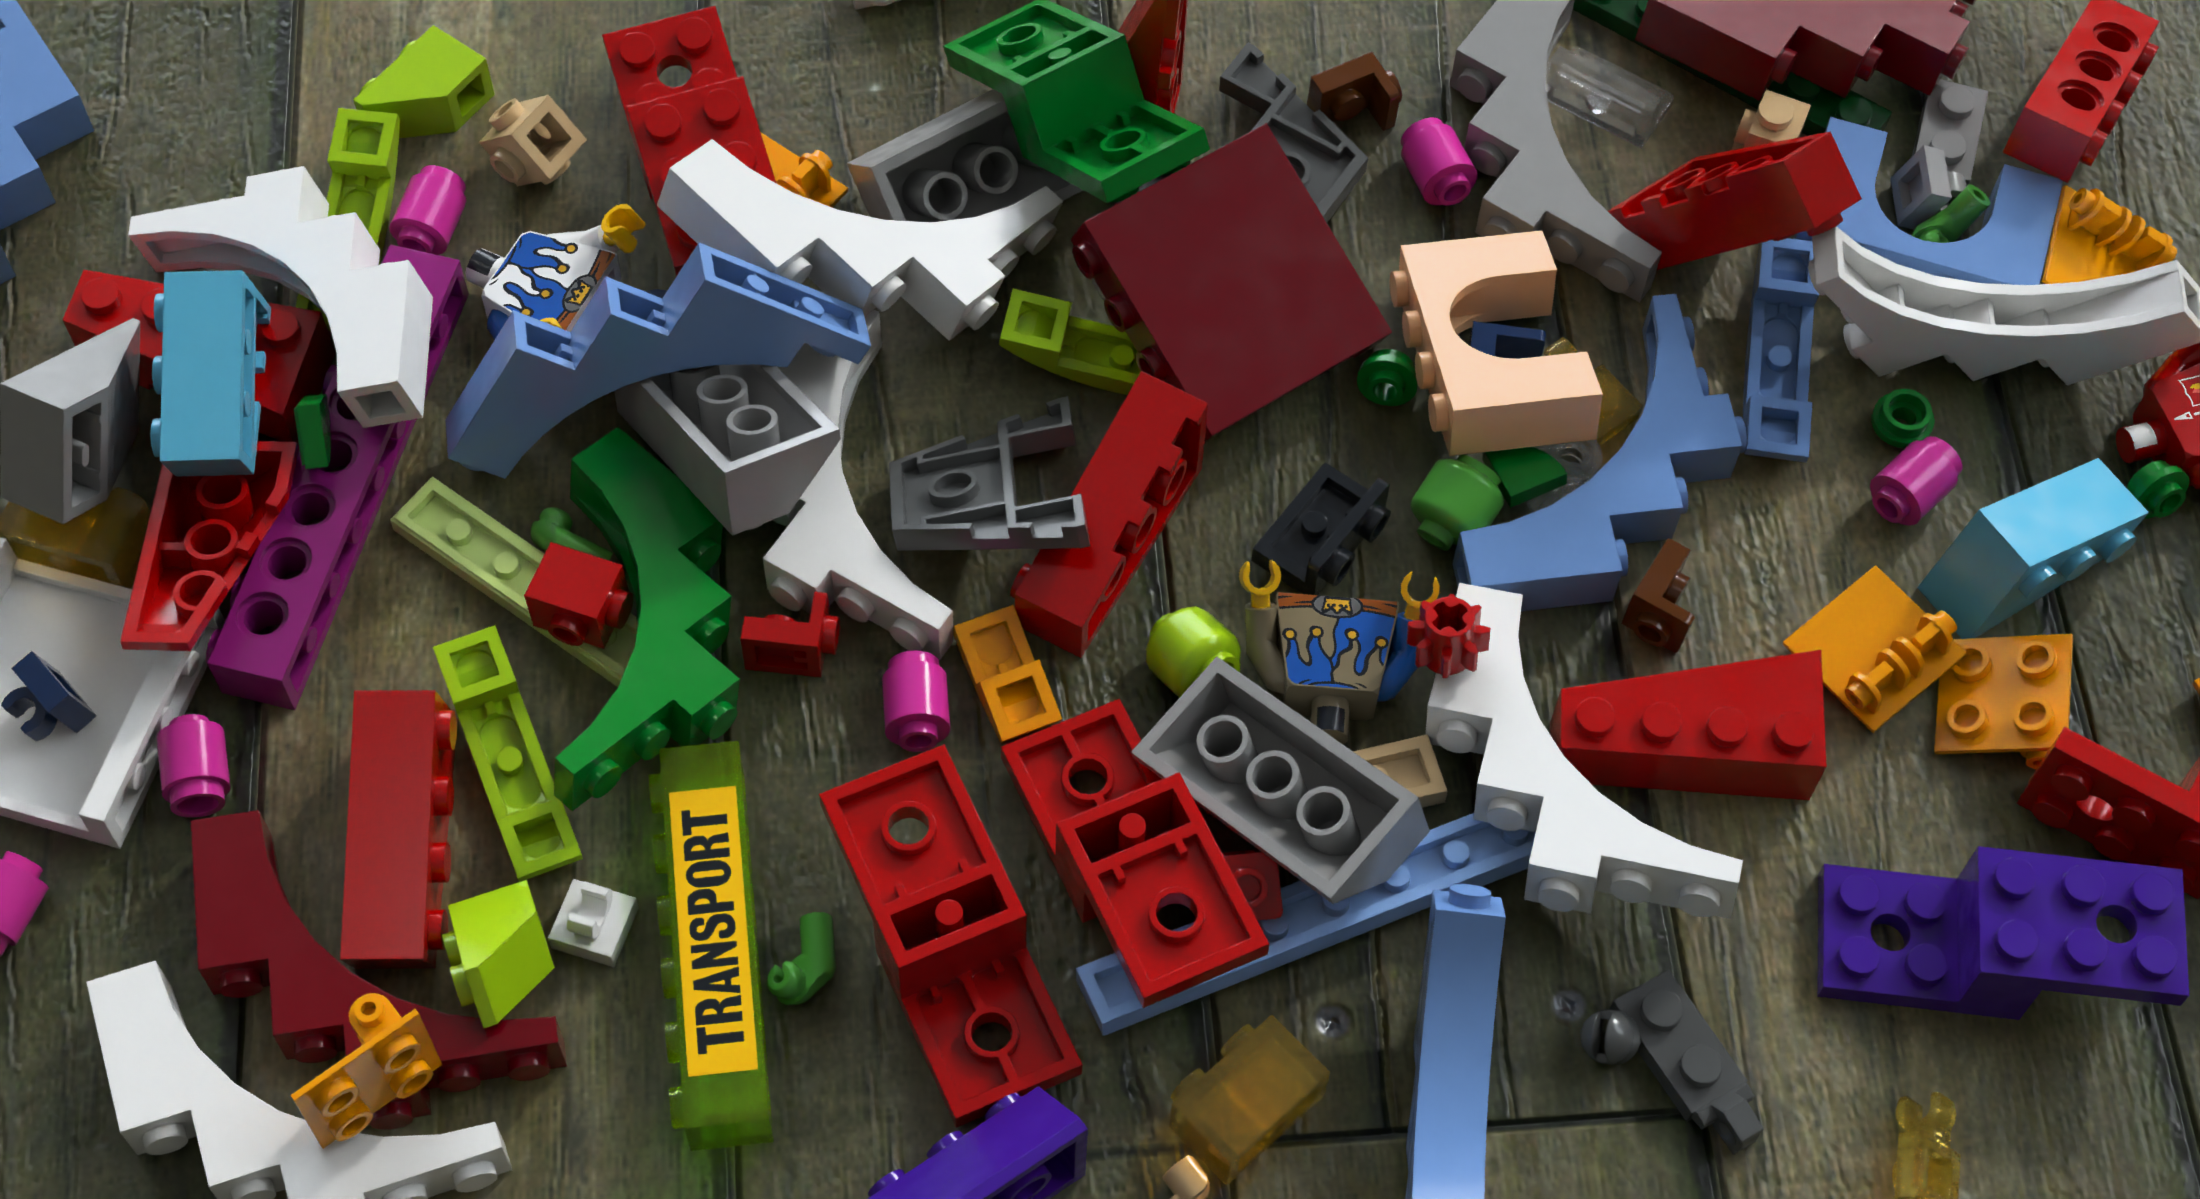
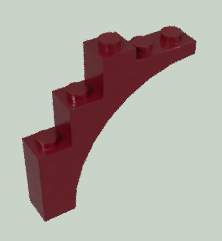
M1648 0L1635 40L1759 101L1773 81L1782 85L1790 72L1843 98H1846L1858 78L1868 82L1875 70L1930 96L1942 76L1949 79L1955 77L1968 53L1969 48L1960 44L1970 21L1964 19L1969 6L1963 2L1974 5L1977 0Z
M259 810L191 820L198 970L213 995L222 994L232 998L249 997L261 992L263 987L270 986L273 1037L287 1060L296 1059L303 1063H319L334 1058L337 1052L345 1051L347 1056L362 1046L357 1033L350 1023L349 1011L352 1004L363 995L376 993L385 996L401 1017H404L414 1009L420 1014L443 1065L433 1071L432 1078L421 1090L406 1098L396 1097L373 1113V1118L368 1125L381 1130L398 1129L411 1124L415 1117L432 1115L429 1091L432 1088L439 1087L440 1090L446 1092H463L476 1088L480 1085L481 1080L509 1076V1078L517 1081H530L545 1077L550 1073V1069L567 1067L565 1043L556 1016L501 1020L496 1025L483 1028L479 1017L446 1014L396 998L351 973L313 939L292 910L281 885L274 840Z

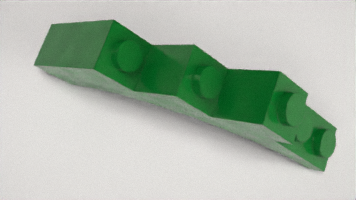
M619 427L571 459L570 499L600 529L621 565H623L630 591L633 594L637 620L635 647L618 688L593 723L555 757L554 796L572 812L589 798H600L606 795L617 784L623 772L640 759L647 761L654 758L664 749L670 737L689 753L708 737L714 740L722 736L732 726L738 714L737 701L740 678L712 655L723 644L729 634L732 596L705 573L716 563L721 554L723 525L674 473Z

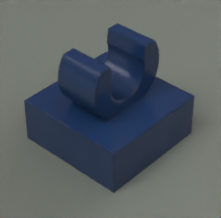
M33 651L11 668L26 687H20L11 691L4 698L1 706L15 718L22 716L29 708L36 707L33 717L20 727L33 740L39 741L49 736L56 727L57 720L75 733H78L97 716L65 677Z

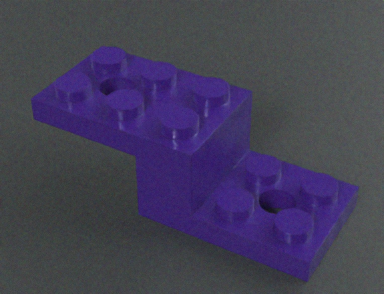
M1978 846L1957 879L1824 864L1818 874L1817 997L2020 1020L2042 990L2181 1006L2189 997L2183 869ZM2110 916L2121 921L2128 930L2129 941L2126 943H2115L2106 939L2098 930L2096 918ZM1877 924H1886L1894 927L1903 937L1904 948L1897 951L1881 948L1872 938L1871 927Z

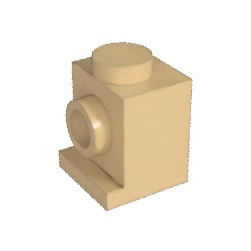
M1766 90L1757 112L1746 108L1738 127L1732 150L1799 138L1811 105Z

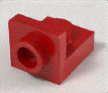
M814 592L809 623L797 622L791 617L780 614L767 615L764 618L744 616L740 640L745 670L821 677L825 654L836 655L840 634V617L830 615L828 593Z
M1257 848L1222 852L1257 921L1280 918L1283 914L1278 864Z

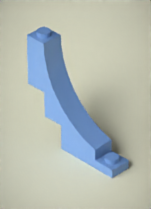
M0 0V230L56 203L44 175L35 160L94 131L78 92L16 0ZM0 244V284L16 277Z
M699 242L663 298L606 276L571 332L513 310L445 419L448 459L459 462L470 470L485 471L506 479L521 457L545 433L564 418L606 394L657 375L716 365L755 364L788 367L804 343L810 345L815 351L824 356H839L859 364L871 347L863 309Z
M1454 884L1450 886V891L1433 890L1413 1041L1416 1070L1406 1140L1408 1179L1405 1199H1484L1490 1066L1506 916L1501 897H1493L1490 890L1477 885Z

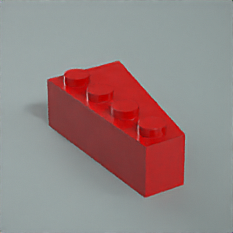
M1830 131L1695 157L1608 210V212L1626 229L1662 252L1657 270L1770 240L1780 241L1804 231L1807 232L1808 236L1822 234L1839 225L1843 221L1841 212L1862 198Z
M84 269L62 319L74 345L77 346L132 318L141 321L139 386L149 390L154 387L152 364L155 356H162L163 332H158L155 326L154 299L156 294L164 293V284ZM267 302L271 306L270 324H257L256 351H264L266 354L265 373L255 374V401H259L261 405L259 432L276 439L277 442H297L298 449H300L294 408L304 396L320 395L326 372L331 366L336 352L322 312Z
M1143 371L1140 372L1071 496L1082 495L1090 546L1084 548L1040 549L1032 564L1025 563L1012 584L1010 596L1015 599V610L1024 630L1082 658L1202 469L1208 412L1207 402Z
M354 690L340 960L354 969L436 968L437 950H445L442 934L448 933V916L446 909H441L443 883L449 882L451 873V850L447 837L449 816L452 815L454 805L453 772L458 718L455 711L448 707L436 690Z

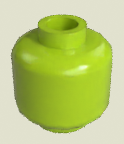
M1186 607L1173 613H1168L1158 619L1150 631V639L1146 647V663L1152 674L1179 698L1216 657L1240 672L1241 646L1236 636L1209 612L1199 607Z

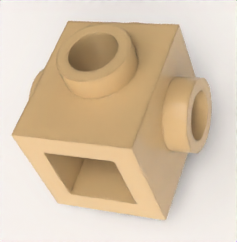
M549 95L521 102L514 98L503 104L489 119L493 127L478 143L491 156L490 163L494 170L505 180L515 183L518 187L542 182L546 185L556 180L567 170L571 164L569 159L587 139Z

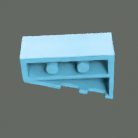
M243 270L164 272V293L156 294L154 299L155 326L158 332H163L162 356H155L152 364L154 390L156 394H161V418H154L152 420L150 432L151 447L154 456L160 457V462L176 477L254 475L261 414L260 402L255 401V374L265 373L266 366L265 352L256 351L257 324H270L271 306Z
M2097 458L1979 509L1917 588L1937 611H1945L1953 618L1957 625L1955 632L1961 639L1976 638L2065 582L2077 578L2102 559L2109 563L2119 558L2136 542L2137 538L2132 532L2149 512L2109 468Z

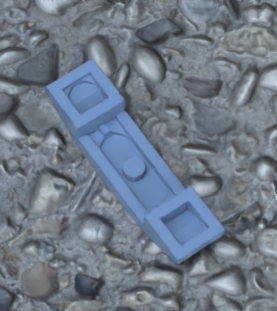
M1786 238L1780 241L1770 240L1759 244L1751 299L1744 375L1743 421L1747 433V446L1744 452L1746 455L1807 462L1809 458L1812 402H1808L1814 306L1819 297V293L1811 282L1808 270L1809 261L1814 259L1812 241Z

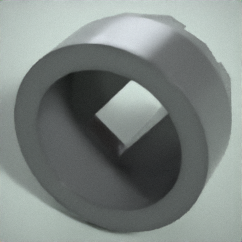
M1604 1009L1595 1012L1584 1022L1580 1032L1582 1047L1589 1057L1601 1064H1623L1636 1054L1640 1045V1030L1637 1023L1630 1015L1618 1010ZM1607 1019L1609 1022L1605 1034L1606 1054H1602L1600 1052L1602 1022Z

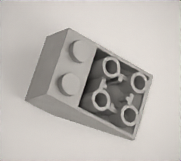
M132 318L0 383L1 498L62 524L108 499L139 432L141 321Z

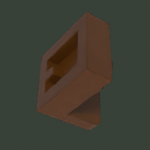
M1370 52L1311 76L1307 106L1314 112L1320 109L1332 122L1336 120H1349L1363 109L1368 108L1381 129L1385 131L1395 126L1399 103L1402 100V91L1394 73L1390 70L1385 71L1373 52Z
M1668 538L1633 593L1621 624L1632 629L1642 641L1657 647L1663 646L1677 653L1683 645L1695 619L1692 613L1677 605L1691 579L1681 573L1691 550Z

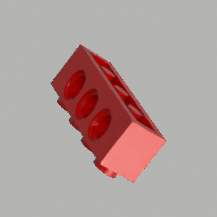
M2091 0L2023 108L2003 153L2067 183L2080 162L2091 167L2107 136L2109 137L2124 107L2127 106L2159 49V46L2149 41L2160 21L2114 0Z

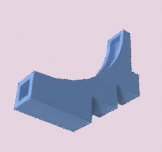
M1677 294L1652 296L1642 329L1648 367L1645 407L1621 449L1588 482L1554 504L1507 523L1460 532L1453 559L1457 586H1459V583L1522 594L1521 611L1613 601L1620 577L1626 576L1628 573V554L1625 544L1672 539L1680 515L1685 514L1688 509L1686 483L1731 477L1739 454L1744 453L1746 450L1747 433L1745 423L1741 416L1734 417L1728 393L1708 395L1709 387L1706 372L1703 367L1696 368L1692 353L1695 345L1693 323L1689 316H1682Z

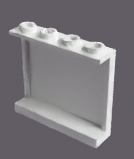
M0 537V815L121 849L159 769L156 736L161 729L169 725L172 719L185 714L208 666L206 650L210 637L216 629H222L225 619L220 609H217L191 651L123 650L120 640L132 589L18 559L7 539ZM31 651L58 670L97 715L78 733H75L57 720L56 727L49 736L35 741L26 735L20 727L33 717L36 707L29 708L22 716L15 718L1 706L4 698L11 691L20 687H26L11 668Z

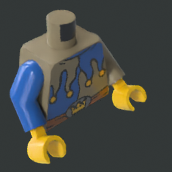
M1269 560L1270 580L1264 587L1256 588L1250 582V562L1246 561L1240 568L1239 580L1243 588L1251 593V603L1245 605L1246 652L1249 660L1267 689L1280 693L1281 702L1302 716H1310L1311 723L1341 744H1345L1349 737V719L1364 721L1373 719L1377 702L1394 699L1418 668L1415 665L1416 647L1407 644L1408 622L1419 620L1420 602H1422L1414 600L1408 593V584L1413 571L1409 572L1401 583V594L1407 605L1405 612L1398 613L1399 602L1277 592L1275 603L1270 602V594L1278 588L1281 582L1279 566L1275 561ZM1436 577L1433 582V592L1425 600L1429 603L1436 600L1439 595L1440 585Z

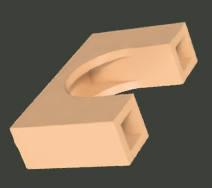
M1543 231L1401 245L1399 271H1391L1390 273L1391 299L1394 307H1403L1402 329L1405 345L1407 348H1416L1415 372L1417 383L1420 389L1429 390L1428 412L1430 425L1433 432L1442 431L1449 456L1597 439L1603 393L1588 352L1509 359L1480 352L1466 344L1458 336L1461 332L1472 327L1473 321L1487 323L1549 316L1552 314L1557 269Z

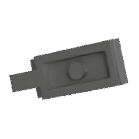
M1669 969L1613 1000L1610 1010L1625 1012L1637 1023L1640 1030L1638 1053L1686 1122L1693 1119L1701 1129L1712 1124L1733 1155L1757 1141L1764 1128L1748 1104L1755 1097L1747 1084L1748 1080Z

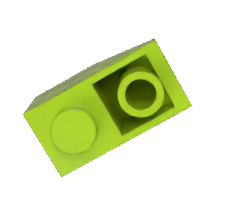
M432 25L421 37L408 43L401 51L399 57L377 78L370 79L362 87L359 95L353 100L356 110L398 114L400 119L399 138L457 132L495 93L486 58Z
M527 880L448 905L454 931L442 934V939L451 964V976L461 1006L465 1007L475 1003L483 1028L498 1024L555 968Z

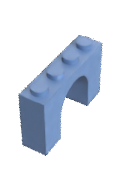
M1830 117L1825 132L1831 131L1862 198L1841 212L1843 221L1837 227L1860 246L1896 264L1934 276L1987 284H2040L2062 180L2004 164L1990 194L1989 200L1991 204L1985 211L1982 228L1978 233L1967 239L1949 243L1921 240L1896 227L1885 216L1876 198V176L1888 132ZM1804 231L1795 234L1794 239L1812 241V236H1808L1807 232Z

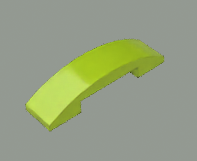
M338 108L327 159L332 170L326 199L329 203L328 217L356 212L380 249V265L393 200L400 119L396 113ZM298 293L295 307L322 312L310 299ZM322 312L327 329L331 332L327 316Z
M1013 288L999 340L1001 347L1031 364L1054 374L1099 389L1128 395L1141 371L1136 362L1137 350L1125 331L1120 332L1112 325L1070 316L1072 302Z
M494 625L434 646V653L518 881L521 882L583 859L563 803L554 796V781L496 626Z

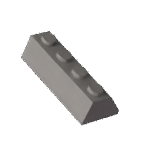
M994 89L847 163L869 216L883 220L939 222L972 218L1014 205L1044 186H1047L1063 201L1083 191L1023 158L1003 95Z
M750 364L690 368L657 375L614 391L617 412L732 536L745 530L755 529L763 523L789 514L841 440L840 429L776 366Z
M1218 657L1209 664L1131 751L1134 759L1161 779L1180 772L1198 806L1332 904L1388 881L1430 832L1419 797Z

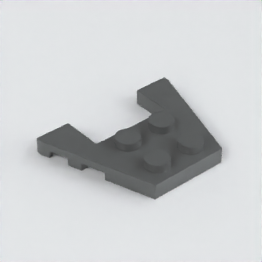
M1248 42L1220 76L1219 91L1264 114L1252 130L1267 123L1327 223L1365 174L1368 157L1320 109L1316 112L1311 110L1296 95V86L1283 73L1277 76L1263 62L1264 54L1256 46ZM1161 175L1143 184L1142 186H1140L1138 192L1168 177L1169 175Z
M1068 396L1047 402L1048 414L1022 423V419L1018 414L997 421L998 433L967 444L963 435L890 462L891 520L897 551L1089 547L1087 519L1081 494L1022 506L1017 505L1013 458L1076 445L1073 417Z

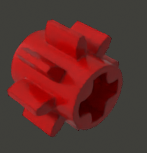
M1454 594L1436 599L1432 603L1425 600L1420 602L1419 620L1409 621L1407 631V644L1416 647L1415 665L1418 668L1427 666L1433 672L1441 674L1442 678H1448L1449 675L1458 674L1465 669L1472 672L1476 671L1478 652L1488 651L1491 628L1480 625L1482 607L1479 604L1470 606L1466 601L1455 597Z

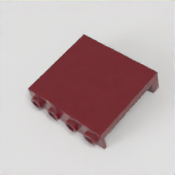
M1267 123L1086 220L1070 239L1074 245L1072 253L1079 270L1086 278H1094L1106 298L1104 300V308L1109 320L1118 331H1125L1137 350L1136 362L1139 370L1208 403L1205 443L1215 435L1351 357L1356 358L1372 349L1392 333V330Z

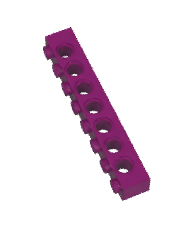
M390 245L382 263L409 260L433 296L425 389L426 398L469 293L460 260ZM331 365L327 370L322 390L323 394H327L330 415L331 457L329 466L305 469L299 452L289 500L254 552L255 555L247 573L240 574L234 583L230 596L231 610L223 628L216 629L211 635L206 650L207 665L222 693L295 710L417 420L413 419L363 428L358 420H353L356 417L337 392V365ZM347 466L340 471L330 472L336 467ZM325 518L318 524L306 525L314 519ZM303 571L295 578L282 580L289 573ZM280 625L272 633L258 635L266 627Z

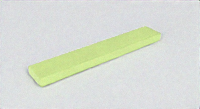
M433 476L390 519L393 530L615 686H619L635 647L637 620L633 614L630 613L622 629L614 628L605 649L584 642L580 646L568 645L554 638L547 630L533 626L524 594L544 553Z

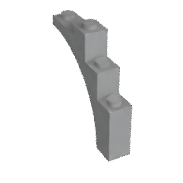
M1497 0L1457 48L1450 86L1460 91L1467 99L1483 104L1482 108L1469 122L1464 149L1476 169L1486 175L1498 178L1482 198L1475 233L1485 237L1543 231L1551 255L1562 263L1572 264L1600 280L1608 289L1623 293L1640 303L1652 287L1662 252L1622 226L1591 196L1568 163L1551 123L1545 90L1547 63L1550 54L1570 23L1575 0Z

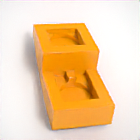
M1014 605L953 626V636L961 657L1000 743L1062 721L1040 659L1035 661Z

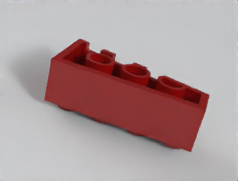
M1821 650L1562 688L1550 721V735L1564 757L1592 785L1810 800L1827 767Z

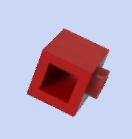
M550 542L524 594L533 626L547 630L557 640L572 646H580L584 642L605 649L614 628L620 630L626 624L633 605V594L628 590L623 565Z

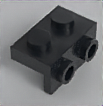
M1324 463L1254 546L1251 561L1269 573V560L1275 561L1281 571V580L1302 594L1318 595L1327 583L1337 586L1346 576L1354 562V550L1363 539L1370 543L1373 542L1388 522L1391 511L1386 508L1390 484L1378 478L1368 490L1329 464Z

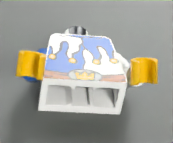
M620 204L605 214L601 225L586 231L552 233L548 235L532 231L522 233L505 258L482 248L476 250L468 262L466 279L468 282L484 288L481 297L488 319L487 329L495 340L513 310L571 332L606 276L622 282L617 254L614 252L619 249L624 253L633 252L637 246V239L631 233L643 229L646 223L628 204Z

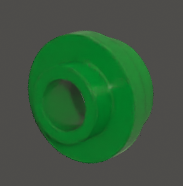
M1378 350L1361 364L1357 375V386L1360 392L1374 403L1387 406L1405 404L1415 396L1418 388L1414 363L1406 354L1398 350Z
M1897 389L1884 395L1876 403L1871 415L1872 427L1878 437L1887 444L1898 448H1906L1913 441H1922L1929 437L1935 423L1932 407L1928 399L1912 389ZM1895 418L1903 419L1909 425L1902 424L1895 420Z
M2163 460L2154 461L2142 467L2134 474L2127 485V489L2149 512L2144 519L2155 516L2159 518L2166 517L2175 512L2185 501L2186 491L2189 486V476L2178 466H2170Z

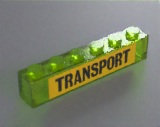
M739 741L659 749L661 773L649 774V790L652 813L664 814L665 833L653 835V852L656 874H668L669 895L657 896V914L660 936L672 935L673 957L661 958L664 998H676L677 1021L665 1022L667 1057L669 1064L680 1062L682 1085L669 1087L673 1129H685L691 1151L774 1142L745 774Z

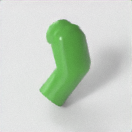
M1969 184L1945 209L1918 224L1911 236L1937 243L1955 242L1990 206L1991 202L1983 191Z
M556 507L545 508L539 515V521H534L531 525V540L544 552H546L550 542L606 560H610L613 552L570 532L573 521L570 515L562 509Z
M812 912L801 916L799 919L801 954L791 962L785 961L782 963V968L778 965H774L767 976L768 989L781 1003L786 1005L805 1003L833 977L836 970L833 919L828 913Z

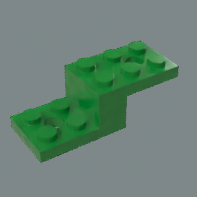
M1035 0L943 45L951 68L1002 93L1023 158L1106 203L1123 201L1133 196L1143 184L1161 175H1171L1190 165V160L1210 150L1203 127L1144 100L1124 34L1049 0Z

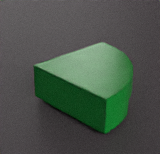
M327 394L304 396L294 408L302 465H305V469L328 467L331 457V427Z
M1526 447L1483 452L1482 460L1486 466L1499 476L1501 482L1498 488L1510 508L1567 484V472L1564 467L1551 455L1538 448Z

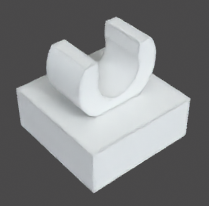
M573 879L548 937L551 948L615 967L639 909L636 897L612 891L609 888Z

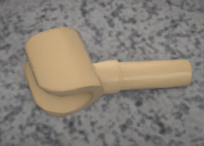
M1193 1156L1184 1157L1174 1164L1163 1176L1164 1182L1174 1194L1170 1199H1206L1209 1195L1210 1182L1208 1176Z

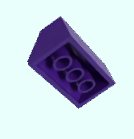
M1039 1086L1022 1097L1019 1093H1012L995 1103L985 1114L986 1121L965 1135L961 1131H954L936 1142L927 1152L928 1159L906 1174L902 1169H898L882 1177L870 1188L868 1199H1050L1085 1176L1088 1128L1080 1117Z

